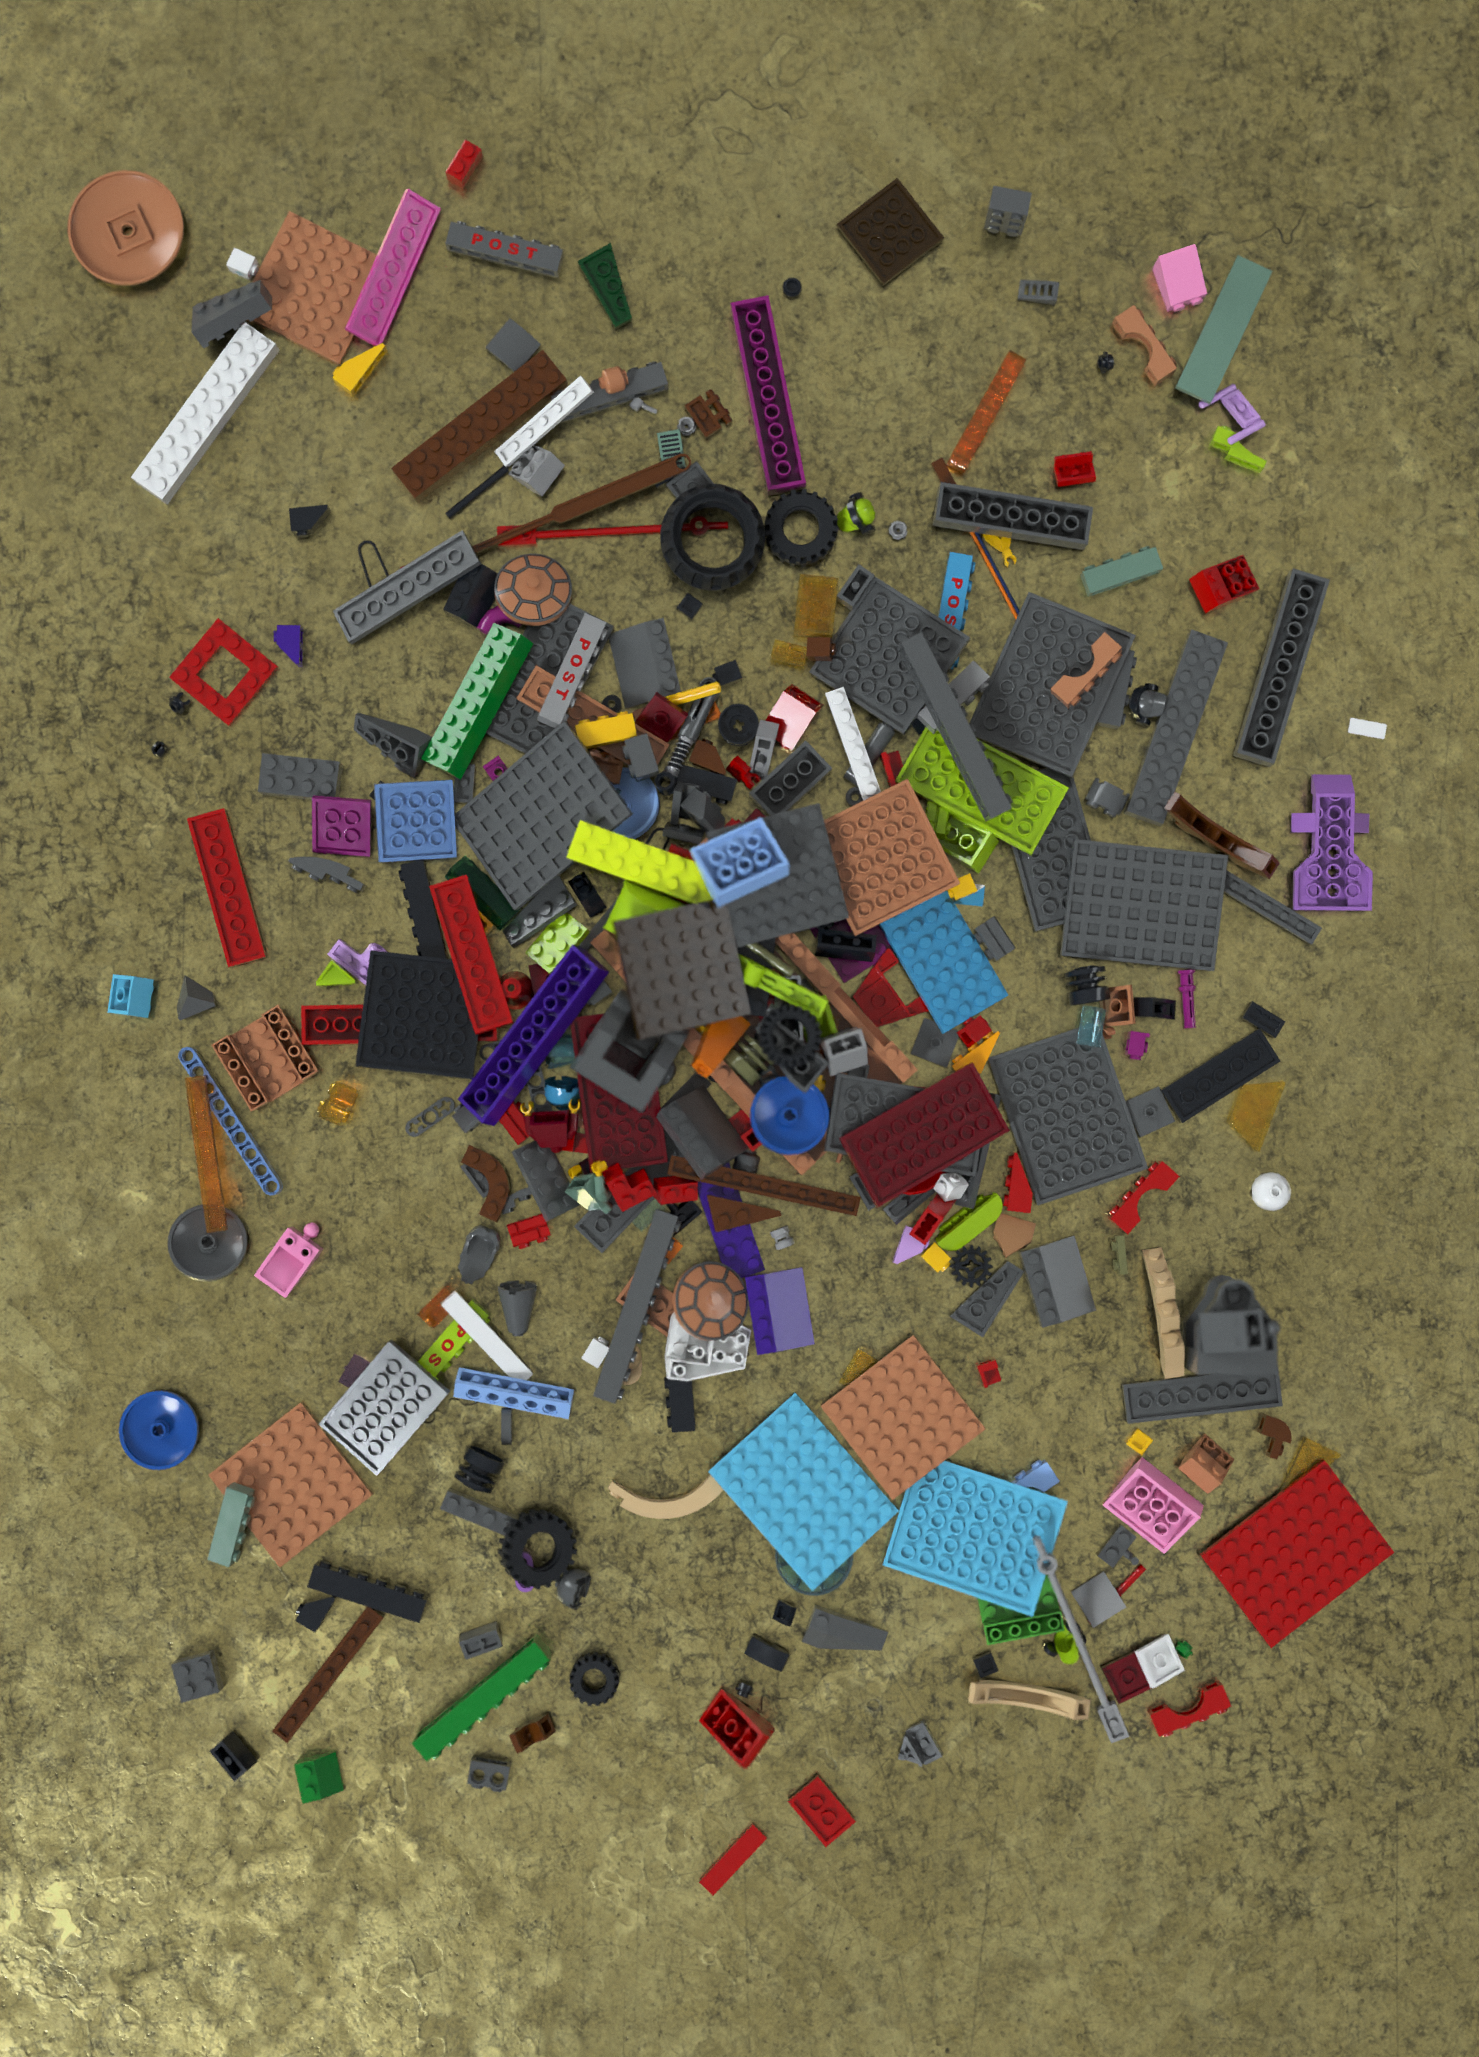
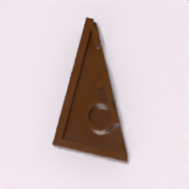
M706 1195L715 1232L782 1216L781 1211Z

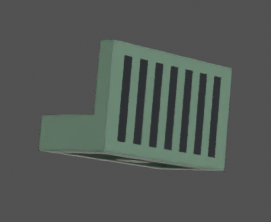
M680 429L657 433L661 462L678 454H684ZM680 457L676 464L679 468L684 469L686 468L685 459Z

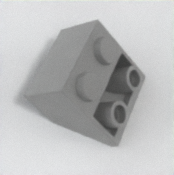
M533 445L513 464L508 474L532 492L543 496L565 465L550 451Z
M853 1027L820 1038L822 1039L821 1047L825 1060L829 1062L827 1067L830 1076L868 1064L867 1046L861 1028Z

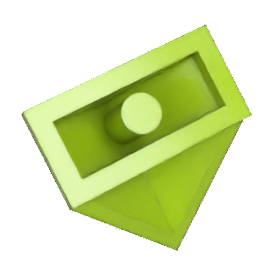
M333 960L329 962L316 981V986L319 987L358 984L357 979Z

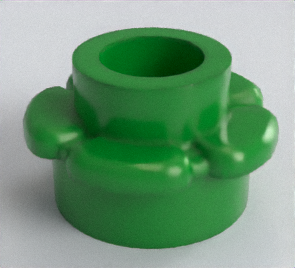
M1186 1641L1177 1642L1175 1649L1180 1656L1187 1659L1190 1655H1193L1191 1651L1193 1648Z

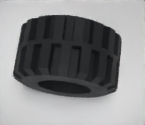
M594 1652L591 1655L587 1653L584 1657L581 1656L573 1665L569 1679L571 1692H574L573 1696L579 1698V1702L582 1704L586 1702L587 1706L592 1704L600 1706V1703L605 1704L614 1697L619 1684V1671L617 1670L616 1663L612 1662L613 1659L611 1657L607 1658L606 1654L603 1653L598 1655V1652ZM591 1669L600 1670L606 1677L605 1685L599 1689L589 1688L583 1681L584 1673Z

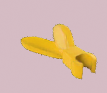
M983 534L987 543L1002 552L1006 567L1009 565L1007 559H1012L1013 564L1016 563L1017 559L1009 548L1011 538L1001 537L1000 539L997 536Z

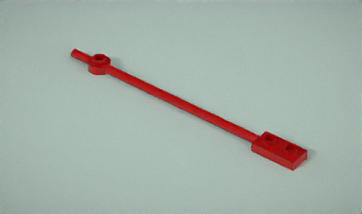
M696 516L690 523H683L681 531H691L694 536L702 537L707 534L708 530L728 529V521L708 522L704 517ZM701 523L703 526L702 528H696L695 525ZM521 525L497 526V535ZM662 525L536 531L534 529L498 544V547L537 545V539L658 533L661 532Z

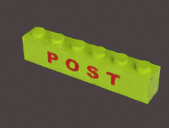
M472 1299L468 1304L488 1324L490 1313ZM454 1319L419 1359L418 1363L439 1380L436 1376L441 1371L445 1373L452 1365L449 1363L453 1357L458 1358L464 1351L463 1345L466 1342L470 1344L474 1339Z

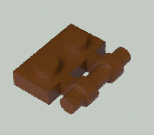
M712 389L705 393L709 398L706 401L700 395L684 405L705 439L722 429L719 423L720 420H723L726 425L733 422L729 416L730 412L727 408L723 407L718 394L715 395ZM710 406L715 407L718 412L716 415L712 413L709 408Z

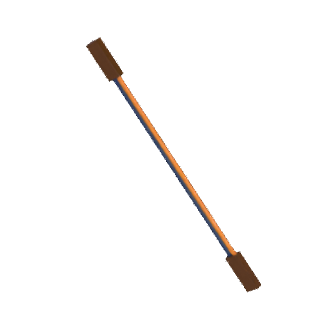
M943 458L931 463L940 483L956 484ZM970 532L1015 619H1017L1020 610L979 533Z

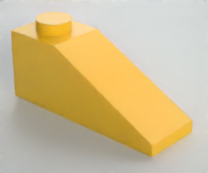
M381 343L344 362L341 367L338 366L334 370L332 377L335 384L354 397L387 353L386 346Z

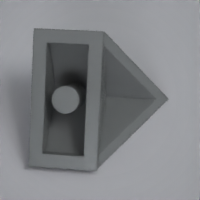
M186 975L184 976L177 1004V1014L180 1021L216 1006L214 994Z

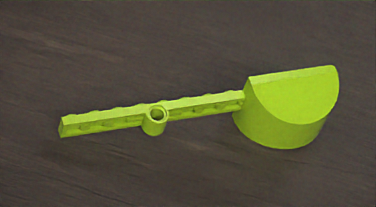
M625 880L620 895L603 929L615 934L612 921L686 906V904L667 894ZM738 953L743 979L746 984L759 987L796 1007L801 1006L803 1010H809L811 1015L819 1019L822 1017L829 1002L828 999Z

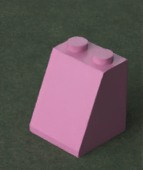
M1193 244L1158 256L1153 272L1167 311L1174 310V312L1184 309L1186 305L1192 304V306L1202 303L1207 295L1196 245Z

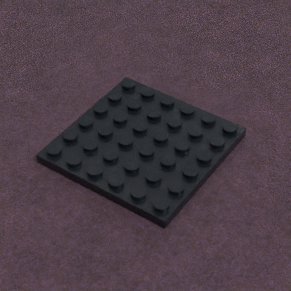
M370 950L355 1066L473 1080L479 1034L476 1035L452 959Z

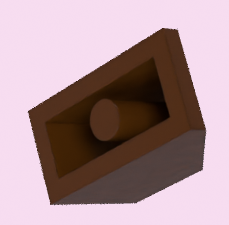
M704 738L702 741L697 739L689 759V764L726 776V770L716 747L713 746V742Z

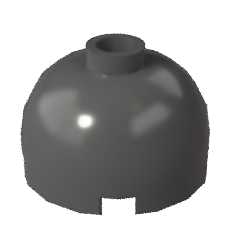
M569 1569L567 1575L559 1576L561 1581L559 1583L555 1582V1587L557 1588V1597L560 1602L568 1608L577 1610L582 1605L579 1602L581 1597L586 1598L591 1577L588 1576L590 1573L587 1571Z

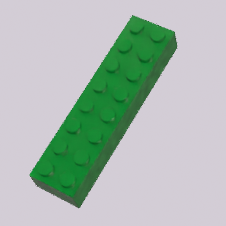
M493 623L421 758L423 761L461 780L534 643L520 633Z
M538 1634L417 1733L412 1745L426 1762L431 1758L433 1760L438 1758L443 1753L442 1750L445 1746L451 1747L458 1740L457 1738L461 1733L463 1735L468 1733L473 1728L475 1721L481 1722L488 1716V1712L492 1707L494 1710L497 1709L504 1702L503 1700L507 1695L509 1697L514 1695L519 1690L518 1687L521 1683L527 1684L534 1678V1674L538 1669L540 1672L544 1670L551 1661L552 1651Z

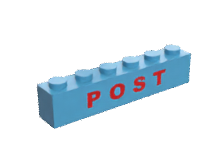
M950 552L938 617L960 631L964 630L966 619L962 617L963 611L968 609L969 600L966 599V594L971 591L972 581H969L970 573H974L975 562H972V555ZM959 657L948 672L952 673L954 667L957 668Z

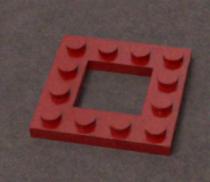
M217 618L169 678L230 727L279 667ZM221 647H224L250 668L227 698H224L198 677Z

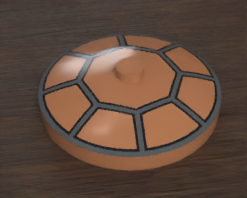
M524 554L517 556L503 565L495 579V599L499 608L508 618L523 625L540 626L551 623L566 611L571 601L572 584L568 572L559 562L545 555Z
M703 1262L688 1268L679 1277L673 1291V1309L679 1324L687 1333L700 1340L716 1341L729 1337L740 1328L748 1311V1294L742 1279L733 1269L718 1262Z

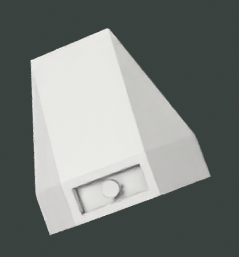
M673 1312L670 1318L664 1356L667 1379L690 1381L745 1369L751 1330L741 1325L735 1333L727 1338L716 1341L700 1340L682 1328Z

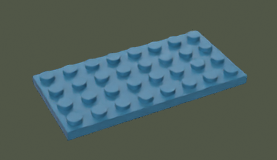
M947 891L879 924L880 929L942 1034L1008 996L1007 991L952 898L950 899Z

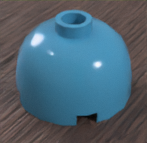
M555 1076L547 1078L544 1090L545 1097L550 1104L556 1106L559 1110H567L571 1099L572 1106L578 1103V1099H580L578 1079L562 1076V1080H555Z

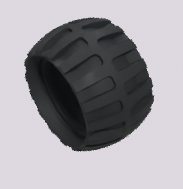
M723 484L699 485L682 493L668 508L661 526V549L665 561L673 573L690 586L710 591L731 588L744 581L760 562L765 546L764 523L754 503L739 490ZM717 507L728 511L738 520L744 532V547L739 557L729 565L712 568L702 566L689 557L683 548L680 535L683 523L692 513L703 508Z

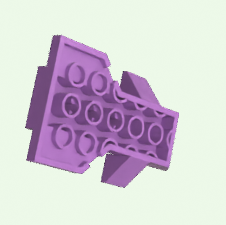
M1312 774V813H1291V833H1312L1311 854L1293 871V910L1372 911L1373 871L1354 853V833H1369V814L1355 813V791L1351 775ZM1332 847H1334L1333 850H1336V854H1333V858L1331 857V854H1329V850H1331ZM1331 866H1333V869H1336V873L1332 877L1328 874V869H1331ZM1331 885L1333 886V888L1336 889V892L1332 893V896H1330V893H1328V889L1331 888Z

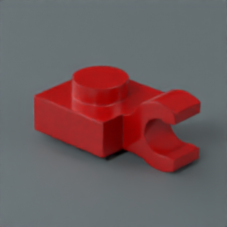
M738 755L726 768L738 782L742 780L749 789H752L755 785L752 781L758 784L761 780L757 774L749 772L751 768Z

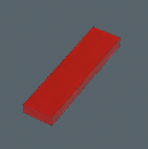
M752 1823L699 1880V1883L714 1896L767 1839V1836Z

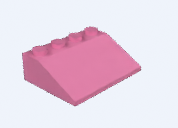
M1143 1457L1128 1471L1103 1503L1105 1508L1163 1554L1201 1517L1204 1505Z

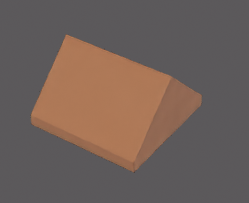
M1132 985L1109 987L1111 999L1100 1001L1101 1023L1105 1027L1136 1024Z

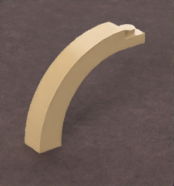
M710 1474L691 1492L666 1500L642 1497L628 1490L615 1480H612L608 1486L609 1493L617 1499L623 1498L620 1503L621 1507L637 1515L656 1519H670L689 1515L708 1505L723 1491Z
M998 1680L971 1682L968 1702L972 1704L1022 1706L1055 1713L1073 1720L1088 1719L1091 1701L1090 1699L1056 1689Z

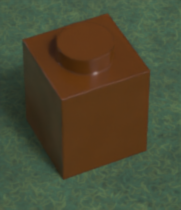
M807 637L806 656L809 661H832L833 655H836V644L833 643L830 637Z

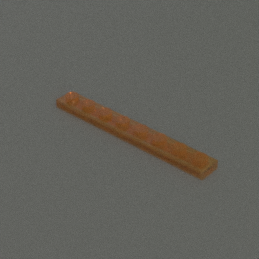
M206 1075L184 1078L207 1233L226 1231L228 1226Z

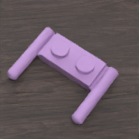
M1231 384L1216 392L1210 404L1203 401L1199 402V407L1203 409L1221 399L1222 404L1242 427V431L1227 439L1230 445L1266 426L1264 420L1260 419V415L1239 389L1236 388L1235 384Z

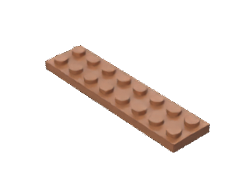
M536 665L516 699L540 713L556 677ZM576 691L574 696L577 698L573 709L569 708L566 713L569 715L567 722L575 733V725H578V721L590 719V722L597 721V718L600 716L609 715V718L617 716L616 712L581 691ZM635 724L637 736L648 734L658 766L670 744ZM625 741L598 747L626 765L631 764L629 759H625L622 746H625Z

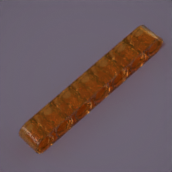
M1009 350L946 464L947 466L964 474L1027 360L1026 358Z

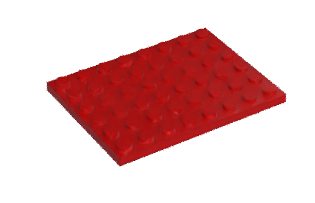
M1322 1459L1199 1555L1266 1643L1272 1648L1395 1552L1327 1462Z

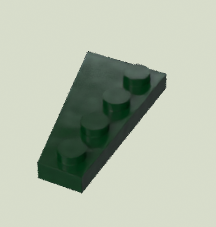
M611 243L577 261L615 330L632 321Z

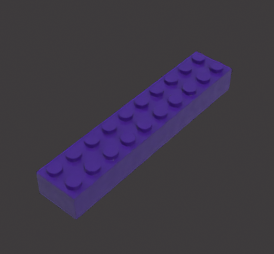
M572 944L458 1098L481 1123L492 1126L496 1125L609 974V971L585 949Z

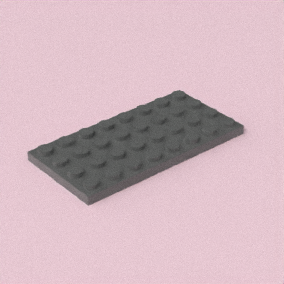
M569 604L566 611L555 621L540 626L527 625L523 636L534 644L485 734L526 754L555 729L537 721L539 712L518 701L516 698L536 665L555 677L557 676L584 614L596 616ZM607 622L605 629L608 630L604 640H600L597 645L600 647L596 658L592 656L590 660L592 667L589 674H584L582 678L585 681L584 685L614 629V626Z
M1049 768L1039 770V772L1069 787L1032 856L1011 845L1035 932L1064 924L1073 839L1091 841L1074 777H1068Z
M837 1073L835 1075L824 1151L847 1155L839 1140L840 1137L925 1088ZM980 1148L943 1169L942 1172L976 1177Z

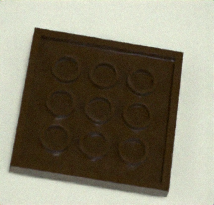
M898 178L837 223V228L883 286L944 240V236Z

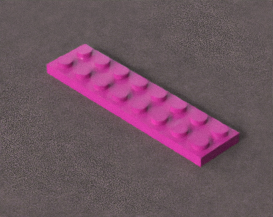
M406 189L345 327L346 331L374 347L384 341L441 209L410 189Z

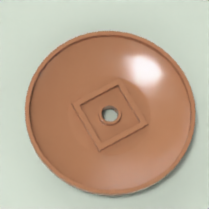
M114 171L94 179L78 194L69 213L68 238L74 255L90 274L114 285H137L156 278L172 264L183 241V216L175 197L159 180L137 171ZM126 227L133 228V232L130 235L123 234V230Z

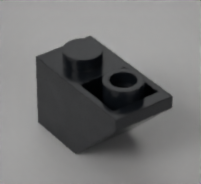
M585 872L568 881L590 918L607 908Z

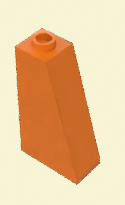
M742 1016L706 1024L691 1066L695 1068L697 1073L707 1078L751 1024Z

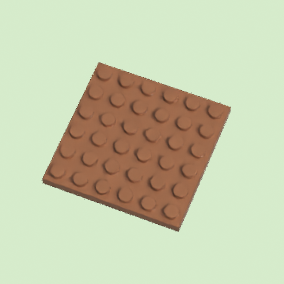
M289 211L253 282L261 280L272 295V310L259 316L252 322L341 365L355 338V335L346 331L345 327L377 255Z
M908 779L824 820L849 918H846L855 936L960 884Z
M914 1335L821 1405V1408L892 1500L986 1429Z
M300 1402L208 1475L223 1495L225 1494L226 1487L233 1482L255 1489V1502L253 1507L250 1508L249 1515H251L247 1526L279 1568L373 1495L369 1487L303 1402Z

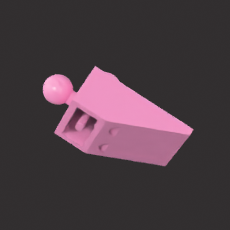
M315 1223L306 1224L304 1234L293 1226L288 1227L254 1276L284 1298H287L323 1251L321 1246L310 1239L319 1234L318 1225ZM289 1238L293 1240L292 1245L287 1243ZM304 1249L309 1251L308 1256L303 1254Z

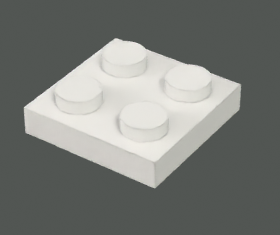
M1164 1634L1135 1651L1150 1688H1156L1185 1671L1169 1634Z

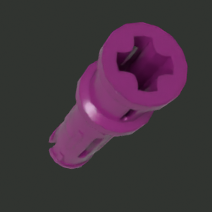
M1195 969L1179 970L1177 972L1180 974L1179 990L1182 992L1184 1028H1197L1194 1004L1196 986L1194 985L1193 975Z

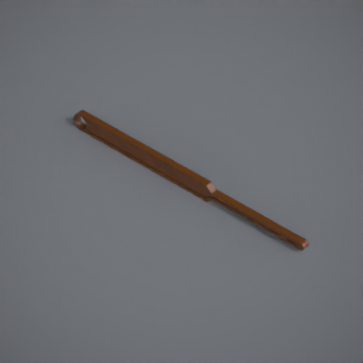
M678 454L556 505L550 514L472 547L477 554L553 521L562 524L688 471L691 467V459L686 454ZM680 457H685L689 461V465L684 469L679 468L676 464Z

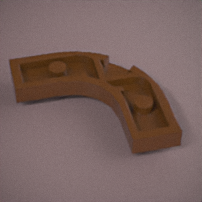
M469 1145L461 1163L484 1174L489 1185L487 1198L479 1214L498 1223L509 1198L510 1184L502 1164L496 1158Z

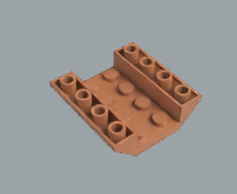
M279 1005L261 1014L262 1017L236 1033L227 1035L211 1045L251 1112L271 1103L318 1072L317 1067Z

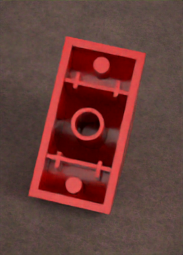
M723 1689L719 1691L699 1719V1722L735 1762L745 1769L749 1768L775 1732V1728L763 1716L746 1707L739 1699Z

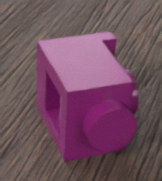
M499 755L483 766L492 781L499 777L495 775L497 769H501L502 773L508 769Z
M1128 1031L1125 1055H1130L1129 1059L1141 1060L1143 1053H1146L1148 1048V1042L1145 1039L1150 1038V1034Z

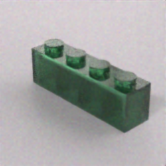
M465 855L449 869L445 878L450 880L467 874L478 910L501 931L516 917L520 909L514 910L499 887Z

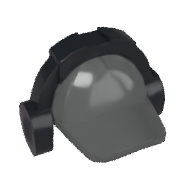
M1145 683L1134 689L1129 698V706L1136 718V724L1150 726L1151 721L1147 718L1161 716L1164 713L1167 696L1158 692L1159 686Z

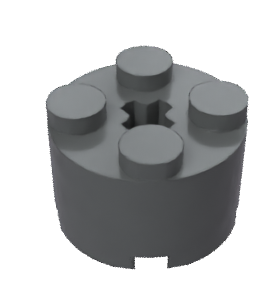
M1095 778L1085 797L1087 800L1086 805L1094 809L1100 807L1104 809V814L1112 818L1116 817V815L1120 816L1130 794L1126 793L1123 795L1124 790L1106 781L1098 783L1100 779Z

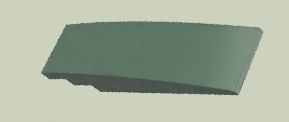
M1239 255L1236 257L1175 387L1176 389L1207 404L1212 402L1271 276V270Z

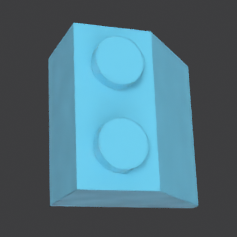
M113 974L107 1013L148 1018L151 1010L150 1002L154 990V979Z

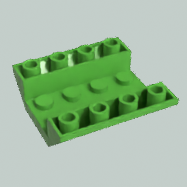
M1047 1574L1033 1617L977 1598L987 1645L1065 1631L1058 1599Z

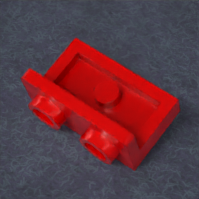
M1091 451L1054 457L1053 470L1057 486L1062 487L1096 482V474L1092 462L1093 453Z

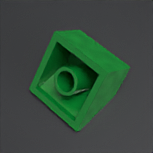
M336 1751L301 1758L294 1764L302 1804L322 1800L344 1790Z

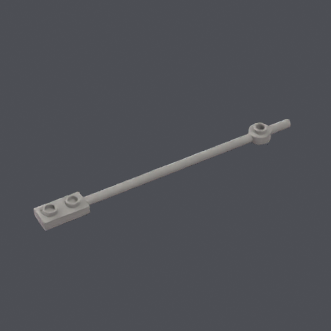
M1036 1536L1033 1538V1542L1039 1554L1037 1558L1038 1570L1049 1577L1102 1704L1097 1706V1711L1111 1743L1127 1738L1129 1733L1115 1700L1108 1701L1055 1574L1057 1560L1053 1554L1046 1552L1040 1536ZM1045 1560H1049V1561H1050V1562L1047 1563V1564L1043 1563Z

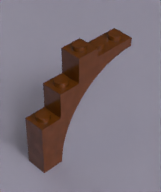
M1174 792L1168 800L1165 810L1176 820L1175 824L1182 831L1201 839L1207 847L1228 855V858L1234 864L1268 879L1272 877L1280 864L1272 854L1255 847L1224 829L1191 805L1181 794Z

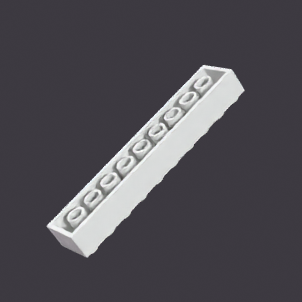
M244 322L131 478L168 505L279 352L277 345Z

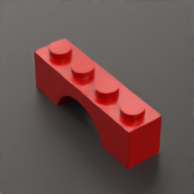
M1154 1161L1147 1169L1149 1173L1145 1177L1142 1175L1135 1182L1136 1187L1132 1191L1128 1190L1123 1195V1202L1119 1206L1116 1204L1109 1211L1110 1216L1108 1219L1125 1234H1129L1141 1220L1137 1211L1140 1197L1151 1189L1167 1191L1180 1177L1163 1161Z
M1218 1680L1201 1688L1200 1699L1190 1710L1176 1711L1164 1703L1147 1710L1158 1736L1167 1737L1172 1735L1174 1730L1179 1728L1182 1730L1192 1726L1191 1723L1206 1721L1210 1718V1715L1225 1713L1228 1710L1227 1708L1232 1706L1223 1684Z

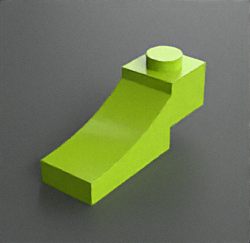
M1218 426L1209 445L1226 451L1225 460L1261 472L1267 461L1248 451L1239 441L1230 445L1227 439L1236 434V432H1233L1227 426Z

